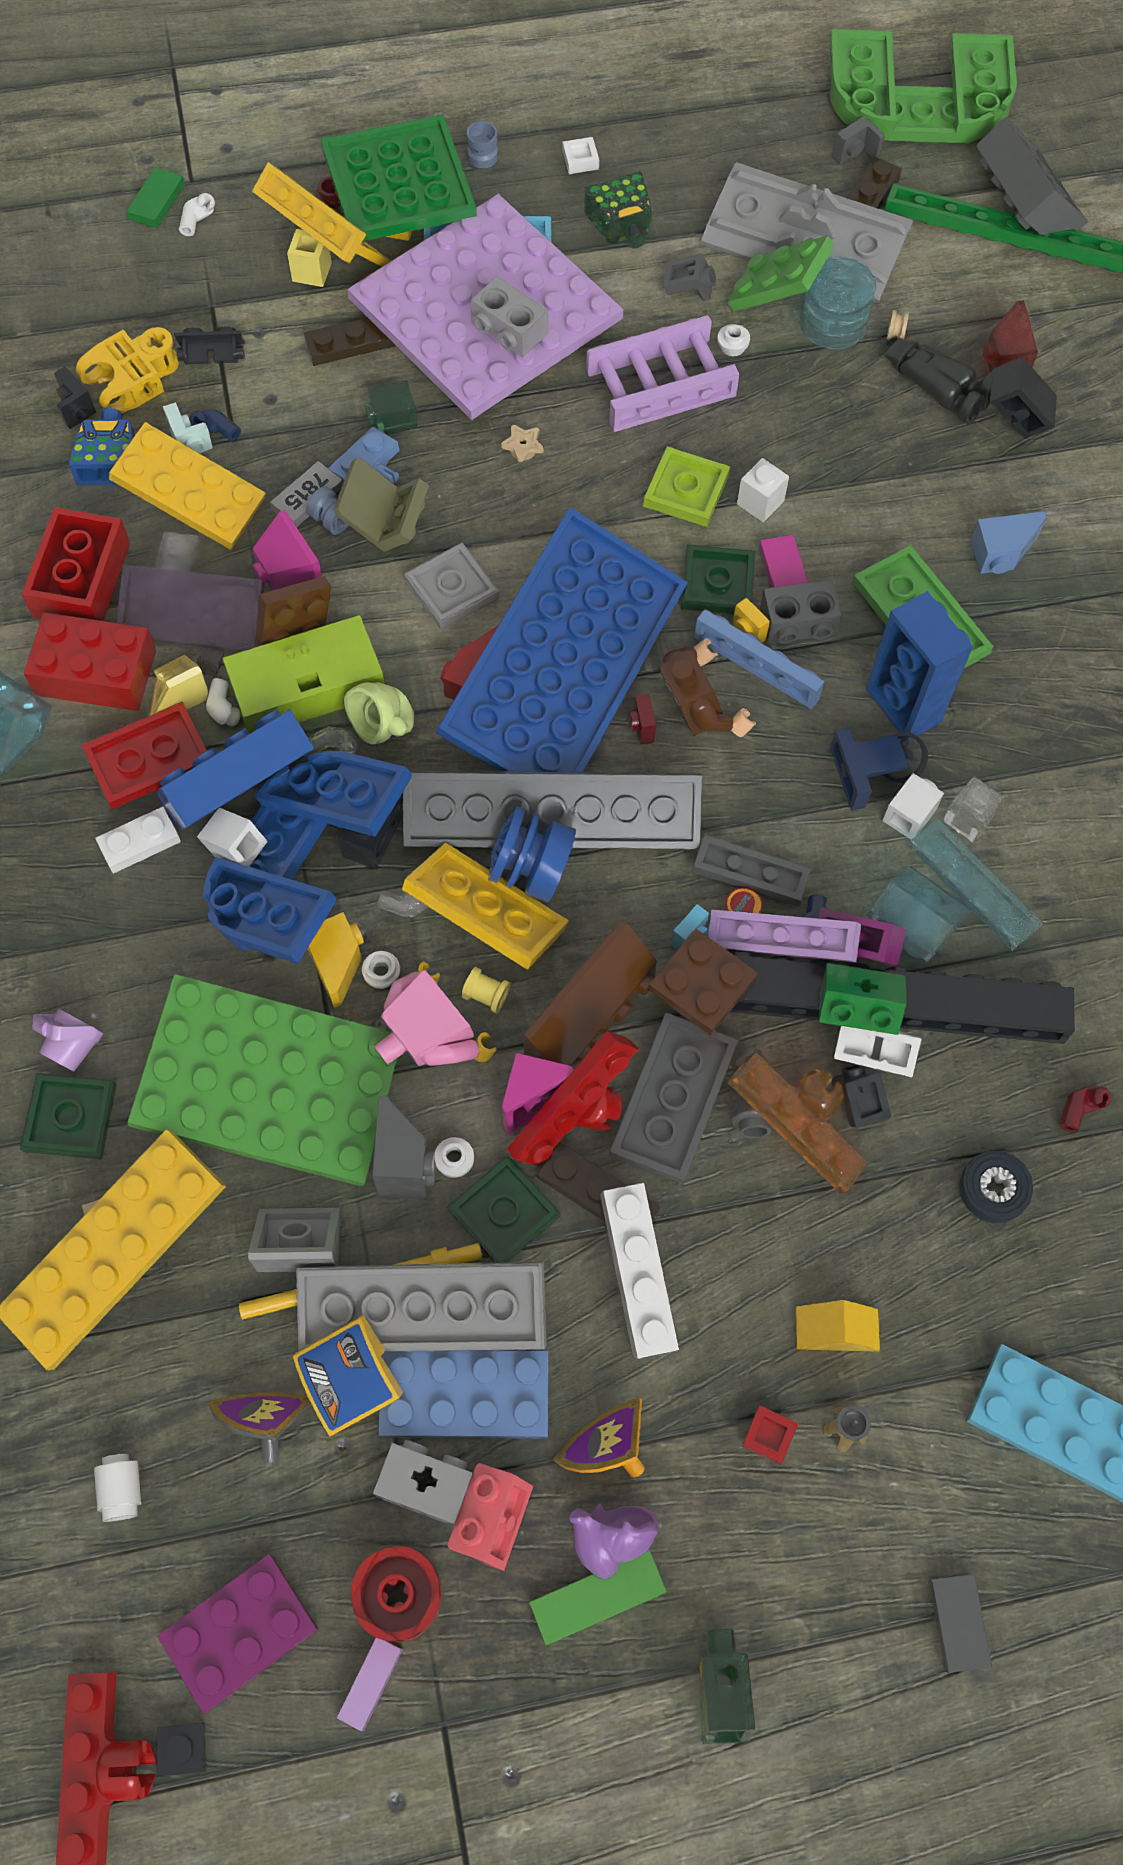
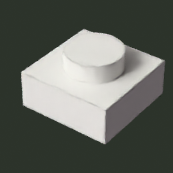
M593 137L562 142V152L569 174L599 170V157Z

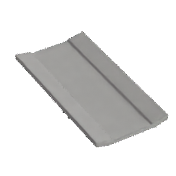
M737 162L735 163L701 239V245L750 260L759 253L767 254L785 245L790 247L800 244L808 238L816 239L828 235L834 247L814 283L877 304L880 303L888 279L913 225V220L832 194L828 188H824L823 191L816 189V184L807 186Z

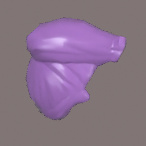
M598 1504L595 1510L590 1513L577 1508L569 1516L570 1522L573 1523V1545L581 1564L596 1577L603 1580L609 1579L618 1571L620 1563L632 1561L643 1555L652 1545L660 1528L658 1519L653 1512L641 1506H622L606 1511L601 1504Z

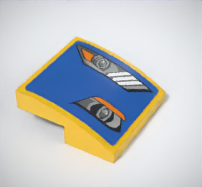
M364 1315L293 1355L296 1369L306 1394L329 1437L398 1400L403 1393V1390L381 1357L385 1349Z

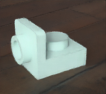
M176 402L163 406L172 438L199 454L212 449L206 423L191 426L187 414L181 416Z

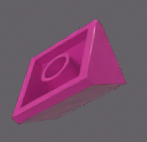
M516 1053L502 1104L503 1130L507 1136L524 1127L532 1120L574 1070L572 1066Z

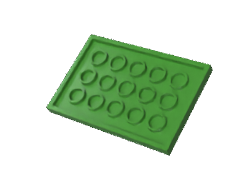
M174 974L128 1119V1126L160 1135L168 1129L173 1131L183 1141L363 1187L375 1146L379 1097L388 1096L397 1061L395 1059L387 1065L374 1046L392 1032Z

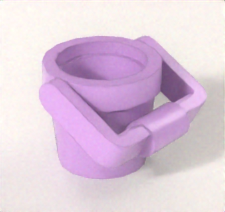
M60 1009L57 1010L56 1014L33 1015L32 1029L46 1037L39 1053L73 1072L103 1036V1033L93 1026Z

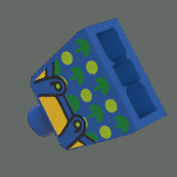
M105 408L101 412V420H85L81 423L69 460V466L77 486L118 485L109 480V472L135 437L131 422L122 420V414L119 410Z

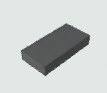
M975 1574L930 1579L929 1583L945 1672L951 1673L992 1668Z

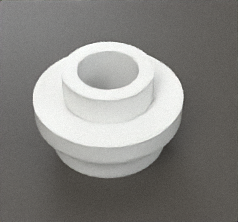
M729 324L720 329L717 342L724 354L738 356L749 346L750 334L741 325Z
M377 951L370 954L362 964L364 980L374 988L390 987L399 978V961L393 954L386 951ZM378 967H386L388 969V972L383 976H378L374 973Z
M456 1137L442 1141L437 1146L434 1154L436 1167L447 1177L457 1178L465 1175L470 1171L474 1163V1152L471 1145L467 1141ZM451 1151H458L462 1157L457 1162H450L447 1159V1155Z

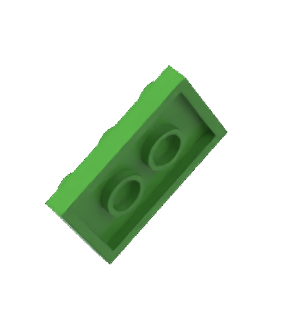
M826 235L816 239L808 238L802 243L790 247L785 245L767 254H756L747 263L748 267L741 279L734 285V291L727 303L735 312L809 291L834 247L833 242Z

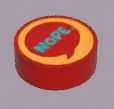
M739 887L732 890L728 894L724 905V911L761 914L763 908L760 895L755 890L747 887Z

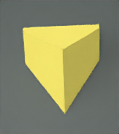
M186 655L153 670L156 680L149 716L181 702L184 703L188 710L207 700L209 692L199 666Z

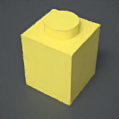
M296 229L287 252L292 281L323 287L332 264L330 250L304 230Z

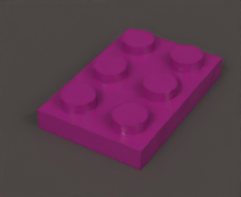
M268 1554L161 1632L157 1637L203 1714H207L315 1633L318 1628L273 1556Z

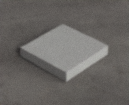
M463 542L404 573V581L440 630L499 598V590Z

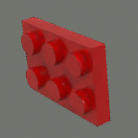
M183 702L81 745L111 810L162 787L160 784L162 778L181 767L185 773L194 768L192 762L195 761L194 759L207 752Z

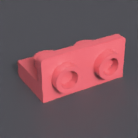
M478 1463L474 1469L451 1533L448 1548L504 1571L533 1486L512 1473Z

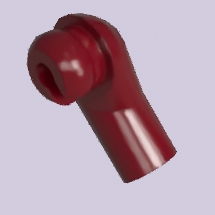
M1092 1085L1071 1092L1067 1098L1059 1127L1068 1132H1078L1084 1114L1106 1108L1110 1104V1091L1103 1086Z

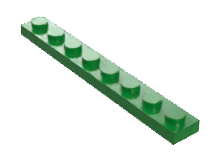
M894 183L886 202L884 211L905 218L923 221L930 226L939 225L954 229L958 233L982 236L989 241L1013 244L1020 249H1033L1045 252L1051 257H1064L1076 260L1080 264L1107 268L1114 273L1123 272V241L1075 229L1040 235L1032 226L1028 230L1025 229L1015 217L1016 214Z

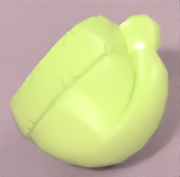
M366 682L353 687L344 697L345 710L349 721L359 737L366 743L380 744L388 740L391 735L403 736L413 728L414 711L407 697L395 687L379 682Z

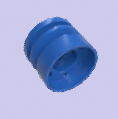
M516 806L511 816L502 824L490 855L488 880L497 883L503 869H508L510 871L505 887L511 889L521 874L527 877L525 895L548 903L556 890L575 839L576 829L553 820L544 834L538 833L539 814L533 813L525 828L520 826L525 809Z

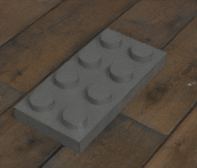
M665 1013L609 1156L684 1185L736 1049L738 1039L716 1031L710 1036L694 1023Z

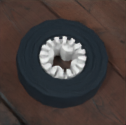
M986 1151L973 1157L963 1169L959 1182L961 1198L967 1209L977 1218L990 1223H1005L1019 1217L1029 1206L1034 1190L1032 1176L1025 1164L1014 1155L1003 1151ZM991 1178H994L996 1183H1003L1005 1186L1000 1192L999 1197L995 1191L986 1189L991 1182Z

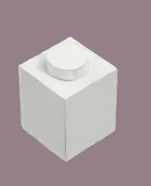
M762 458L741 479L737 505L764 523L784 502L789 476Z
M913 773L889 804L883 822L913 841L937 810L944 793L932 781L922 779Z
M218 808L197 836L214 857L248 867L268 842L250 820L222 808Z

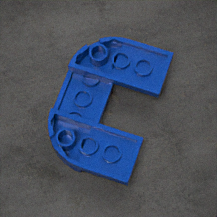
M326 751L308 755V763H301L293 769L287 765L273 775L255 795L261 807L251 821L268 842L249 867L215 857L207 873L203 897L208 902L209 912L206 914L212 924L239 950L247 953L249 948L298 964L337 899L331 891L292 879L327 824L376 837L412 778L407 767L347 752Z

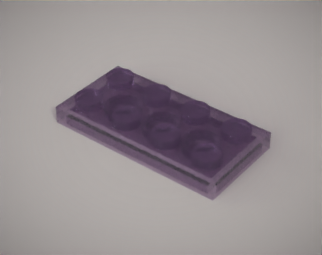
M123 565L116 623L146 627L149 629L153 641L246 651L256 647L255 636L259 594L264 593L265 582L260 579Z

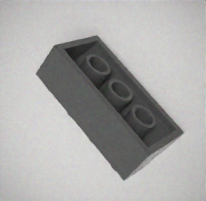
M1006 117L976 145L983 156L979 160L980 163L990 174H995L991 180L1001 192L1006 191L1003 198L1014 211L1018 209L1019 212L1015 217L1025 229L1028 230L1032 226L1040 235L1083 227L1088 223L1040 150Z

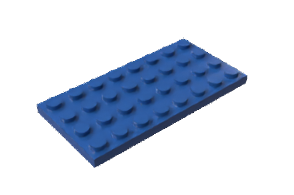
M569 507L435 733L497 771L583 772L688 582Z

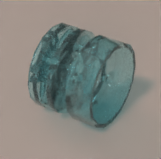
M830 257L826 259L809 291L805 292L804 295L805 299L802 306L800 323L803 333L810 341L828 349H845L855 345L864 336L877 287L875 276L866 265L858 260L847 257Z

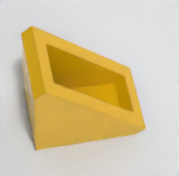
M846 1300L797 1306L795 1308L796 1349L880 1351L877 1308Z

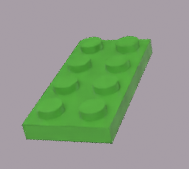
M911 545L854 575L853 585L885 625L892 610L928 591L936 602L938 601L944 605L949 618L970 639L973 648L964 668L991 654L994 646Z

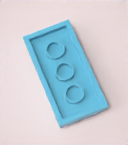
M1003 1344L998 1346L966 1422L1123 1502V1405Z

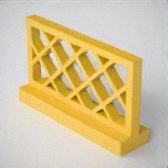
M269 162L267 163L252 190L253 193L342 260L350 263L356 253L381 267L391 262L390 259L366 241H363L366 233L279 168Z

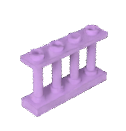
M708 315L689 319L686 322L672 326L661 327L641 335L630 336L606 345H599L587 351L586 372L588 376L591 377L602 373L614 398L610 400L609 423L613 432L736 396L739 372L735 364L719 368L707 345L710 339L712 323ZM694 347L706 373L688 377L677 351ZM664 356L675 382L658 386L646 360ZM633 364L645 390L627 395L615 369Z

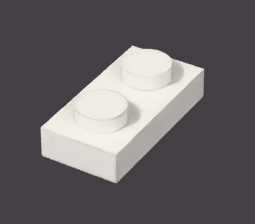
M164 807L95 838L113 874L181 842Z

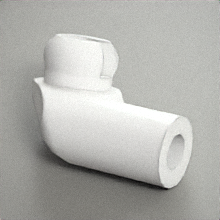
M202 193L199 197H195L185 203L179 225L181 234L193 236L196 223L212 214L215 200L210 194Z
M214 678L210 684L206 710L217 723L221 725L226 723L231 727L235 726L240 720L241 712L238 708L232 707L231 703L226 700L229 683L223 679Z

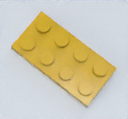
M146 422L109 472V480L229 550L233 548L264 501L266 494L264 491Z
M444 843L405 878L402 887L403 891L527 970L560 937L569 922L568 919L533 897L525 895V892L514 885L511 889L505 887L506 880L500 877L497 883L489 881L488 875L490 870L447 843Z

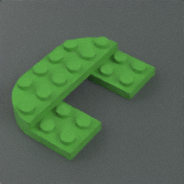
M832 29L830 35L831 104L840 119L848 126L865 116L884 133V140L972 143L975 140L984 138L1004 117H1008L1017 86L1013 35L952 33L950 54L953 88L895 86L892 31Z

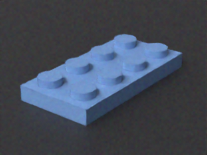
M384 1351L382 1354L383 1360L403 1390V1393L398 1400L380 1409L378 1434L380 1438L548 1439V1351Z

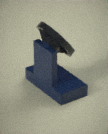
M850 728L835 731L830 746L851 810L866 807L872 792L868 777L884 775L895 783H906L912 774L903 778H894L888 773L906 770L909 766L915 770L913 772L915 775L920 776L928 761L926 744L918 736L908 732L855 743ZM909 738L915 739L920 744L922 758L919 766L912 761L913 753L907 748Z

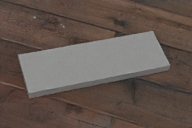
M544 1262L308 1266L296 1268L298 1351L362 1315L365 1316L385 1351L545 1349L547 1347Z

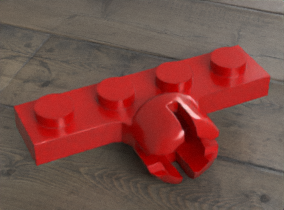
M607 1031L508 1146L507 1150L514 1160L539 1166L541 1162L550 1157L553 1148L565 1134L576 1126L599 1132L610 1129L613 1124L607 1121V1119L619 1120L622 1112V1100L619 1094L612 1092L614 1088L608 1085L617 1074L626 1069L629 1060L639 1050L629 1038Z
M117 1672L68 1674L56 1865H106L109 1810L111 1804L114 1801H135L145 1798L152 1790L156 1780V1774H136L139 1764H157L155 1750L144 1740L119 1741L115 1738L114 1714Z

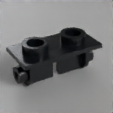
M219 327L216 331L203 332L200 328H186L183 332L174 333L177 342L182 346L177 348L178 361H184L185 364H208V351L214 352L215 363H238L239 359L245 358L244 346L241 345L245 344V339L241 331H236L233 327Z

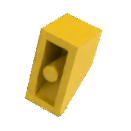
M344 912L324 920L307 948L334 1008L341 1006L362 959L359 945L364 943L356 922L349 924Z

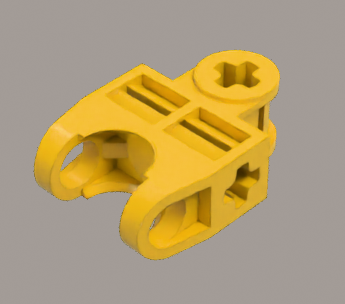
M160 327L150 328L133 340L124 330H121L85 353L76 365V374L85 384L109 382L107 384L108 387L103 390L99 397V403L103 409L115 408L124 413L143 405L165 392L160 378L173 373L178 368L179 361L177 359V352L172 349L173 338L168 330ZM151 338H153L154 346L152 345ZM164 358L167 359L168 366H166ZM98 364L94 369L85 374L91 365ZM120 396L118 401L109 404L113 398Z

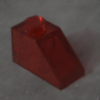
M1024 300L1017 301L992 329L988 344H985L983 347L984 364H988L990 372L1020 357H1023L1031 367L1034 365L1038 349Z

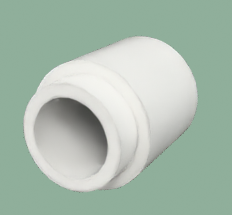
M116 1454L102 1458L103 1465L94 1468L97 1511L102 1512L103 1522L137 1517V1506L142 1504L138 1461H129L128 1454Z

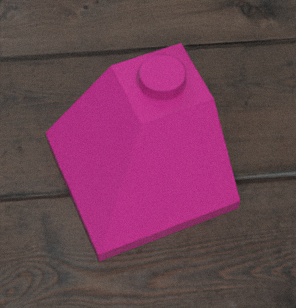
M286 510L279 512L253 547L256 561L252 565L253 571L261 584L266 582L271 591L322 577L319 560Z

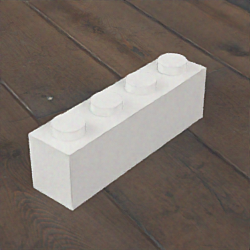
M641 1183L603 1191L600 1197L633 1357L638 1359L679 1350L645 1185Z

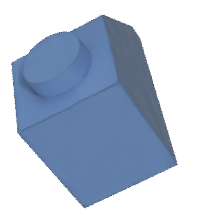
M1046 512L978 519L970 540L980 574L990 572L1000 574L1013 570L1038 538L1047 518Z

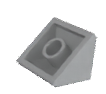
M340 1208L259 1209L248 1251L250 1263L257 1272H296L298 1267L339 1266Z

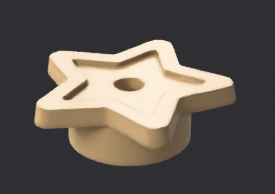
M512 425L511 437L501 443V448L509 450L518 462L529 460L536 453L544 452L543 446L537 441L540 433L537 427L523 430L516 425Z

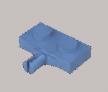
M372 427L328 469L341 478L344 483L351 462L361 458L391 483H397L399 474L386 466L388 461L400 451L398 441Z

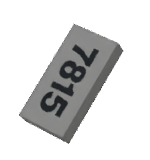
M318 461L270 502L271 509L277 514L286 510L295 526L298 527L309 517L306 513V506L312 494L323 486H327L337 493L342 489L343 481Z

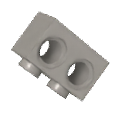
M498 276L471 299L472 324L476 329L488 334L505 349L512 350L522 358L548 334V310Z

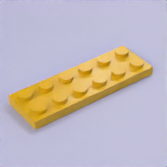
M166 1129L0 1304V1319L46 1370H54L226 1188V1185L173 1131Z

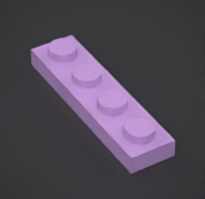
M711 910L708 937L724 949L730 951L856 963L861 924L852 921Z

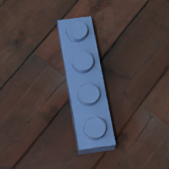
M705 609L697 618L695 639L700 642L705 638L710 639L711 643L708 647L808 708L813 709L819 701L825 681L821 680L815 672L803 669L790 661L782 652L773 651L760 643L754 635L744 633L730 625L720 615H714Z

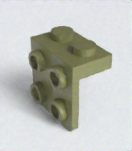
M357 458L349 466L334 511L337 517L383 552H386L402 544L409 543L415 536V526L419 514L425 507L426 501L424 499L429 485L422 479L417 478L400 487H396L364 460Z

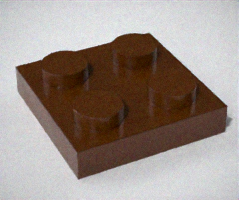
M326 577L315 578L259 594L255 646H262L326 626L331 585Z
M695 928L650 982L648 990L711 1036L757 979L758 972Z

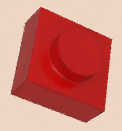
M759 1405L741 1447L781 1465L798 1423Z

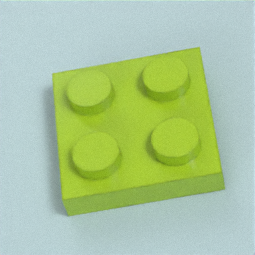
M667 446L644 497L643 507L707 527L729 477L730 466Z

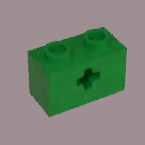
M827 963L820 991L819 1022L898 1035L907 1004L906 976Z

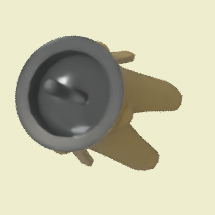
M858 1406L836 1407L834 1412L838 1415L837 1419L827 1423L823 1428V1432L826 1435L838 1434L841 1437L837 1447L840 1452L847 1451L855 1440H859L861 1445L865 1444L871 1425L867 1412Z

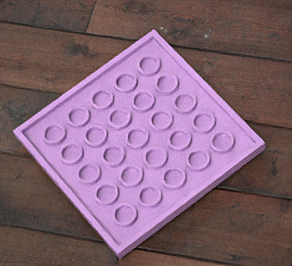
M499 194L478 206L477 216L451 223L347 289L348 298L471 420L623 319V309ZM496 276L548 310V334L523 358L512 350L505 349L497 340L486 333L480 332L472 324L471 299Z

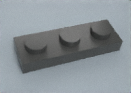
M704 835L692 873L736 887L751 888L758 894L799 907L812 868Z

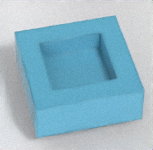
M697 904L673 930L671 946L678 950L695 928L707 935L709 929L706 928L709 913Z

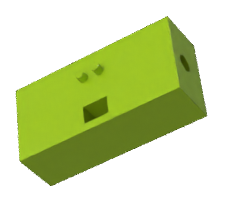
M360 615L223 657L234 695L249 734L257 730L254 725L260 719L277 709L281 715L291 710L298 723L344 709V697L356 685L366 682L384 684L383 672Z

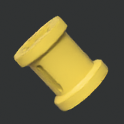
M474 967L464 984L461 998L465 1000L472 998L490 1006L491 1011L497 1014L508 996L511 982L506 980L499 982L482 974V969Z

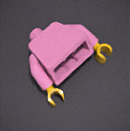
M422 962L417 972H412L392 983L384 1003V1012L381 1015L392 1033L374 1046L387 1065L406 1051L418 1066L424 1064L429 1066L453 1064L472 1059L478 1062H487L497 1051L496 1047L487 1049L483 1046L490 1038L487 1032L481 1033L475 1041L470 1040L474 1037L470 1025L437 985L440 973L438 972L431 976L427 973L430 966L427 962Z

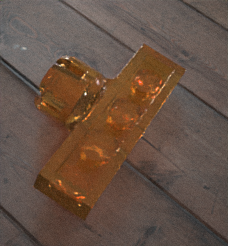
M757 1052L749 1055L728 1081V1084L840 1194L850 1190L868 1162L831 1125L832 1116L844 1101L842 1084L837 1082L829 1093L825 1089L834 1076L824 1070L813 1069L804 1074L796 1086L792 1087Z

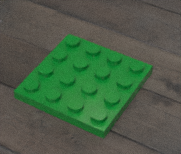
M443 114L320 139L324 158L343 217L366 233L363 241L462 221V219L477 216V208Z

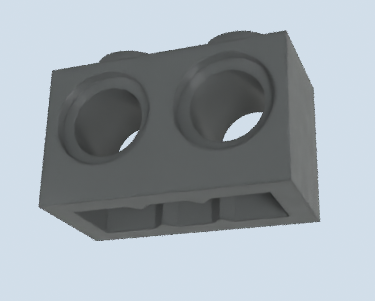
M833 580L766 588L763 590L760 611L770 621L766 637L768 644L777 642L788 644L796 640L808 638L825 639L837 634L842 615Z

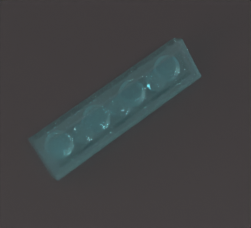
M939 819L935 820L911 839L909 847L1012 951L1016 950L1040 930L1044 923Z

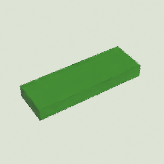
M648 1550L632 1561L620 1563L618 1571L609 1579L603 1580L593 1574L533 1600L529 1604L545 1646L665 1594L667 1591L652 1554Z

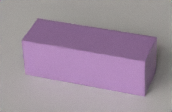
M375 1639L337 1719L360 1731L365 1730L403 1649L388 1641Z

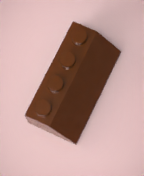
M624 920L618 923L524 1034V1055L572 1066L575 1069L616 1021L622 1024L634 1008V1005L631 1003L639 993L645 996L649 992V984L655 978L657 960L628 923Z

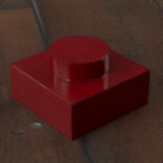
M650 695L635 696L634 710L628 712L631 732L638 733L640 745L654 743L656 721Z

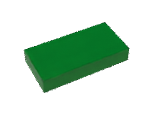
M155 167L127 209L128 219L157 229L185 185L183 176Z

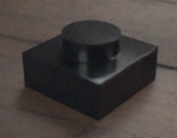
M205 1722L157 1727V1777L206 1771Z

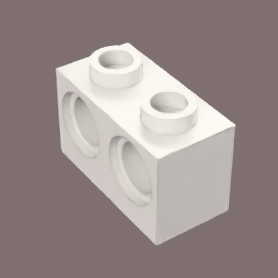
M841 1026L834 1059L912 1077L921 1037L899 1031L898 1035Z

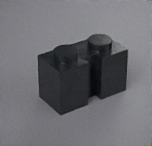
M1023 357L993 369L990 402L1003 416L1012 414V426L1025 439L1055 427L1057 395Z

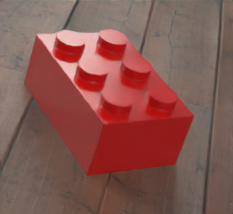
M57 507L53 508L21 594L33 618L41 619L44 612L104 621L130 546L122 519Z
M43 612L23 674L35 696L139 711L156 654V648L149 629L146 627Z

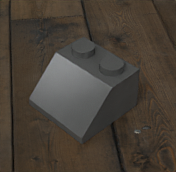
M379 1097L372 1174L379 1197L427 1199L428 1186L435 1187L436 1183L434 1151L427 1150L425 1137L387 1097Z

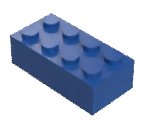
M928 591L890 612L865 688L899 733L908 732L916 736L942 722L973 648L968 635L962 629H958L949 618L944 605L938 601L936 602Z
M278 709L269 713L254 725L257 729L256 731L249 734L245 728L223 743L226 748L217 754L216 750L212 748L195 758V761L192 762L194 768L185 773L181 767L162 778V781H160L162 787L156 795L180 831L314 749L291 710L282 715Z

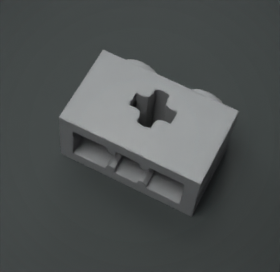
M405 1440L403 1446L392 1443L373 1494L376 1498L454 1527L473 1475L472 1472L466 1470L468 1463L449 1455H444L442 1461L426 1456L428 1452L427 1447L409 1440ZM427 1470L432 1471V1477L437 1482L436 1487L427 1486L424 1492H419L420 1486L415 1481L416 1475L425 1476Z

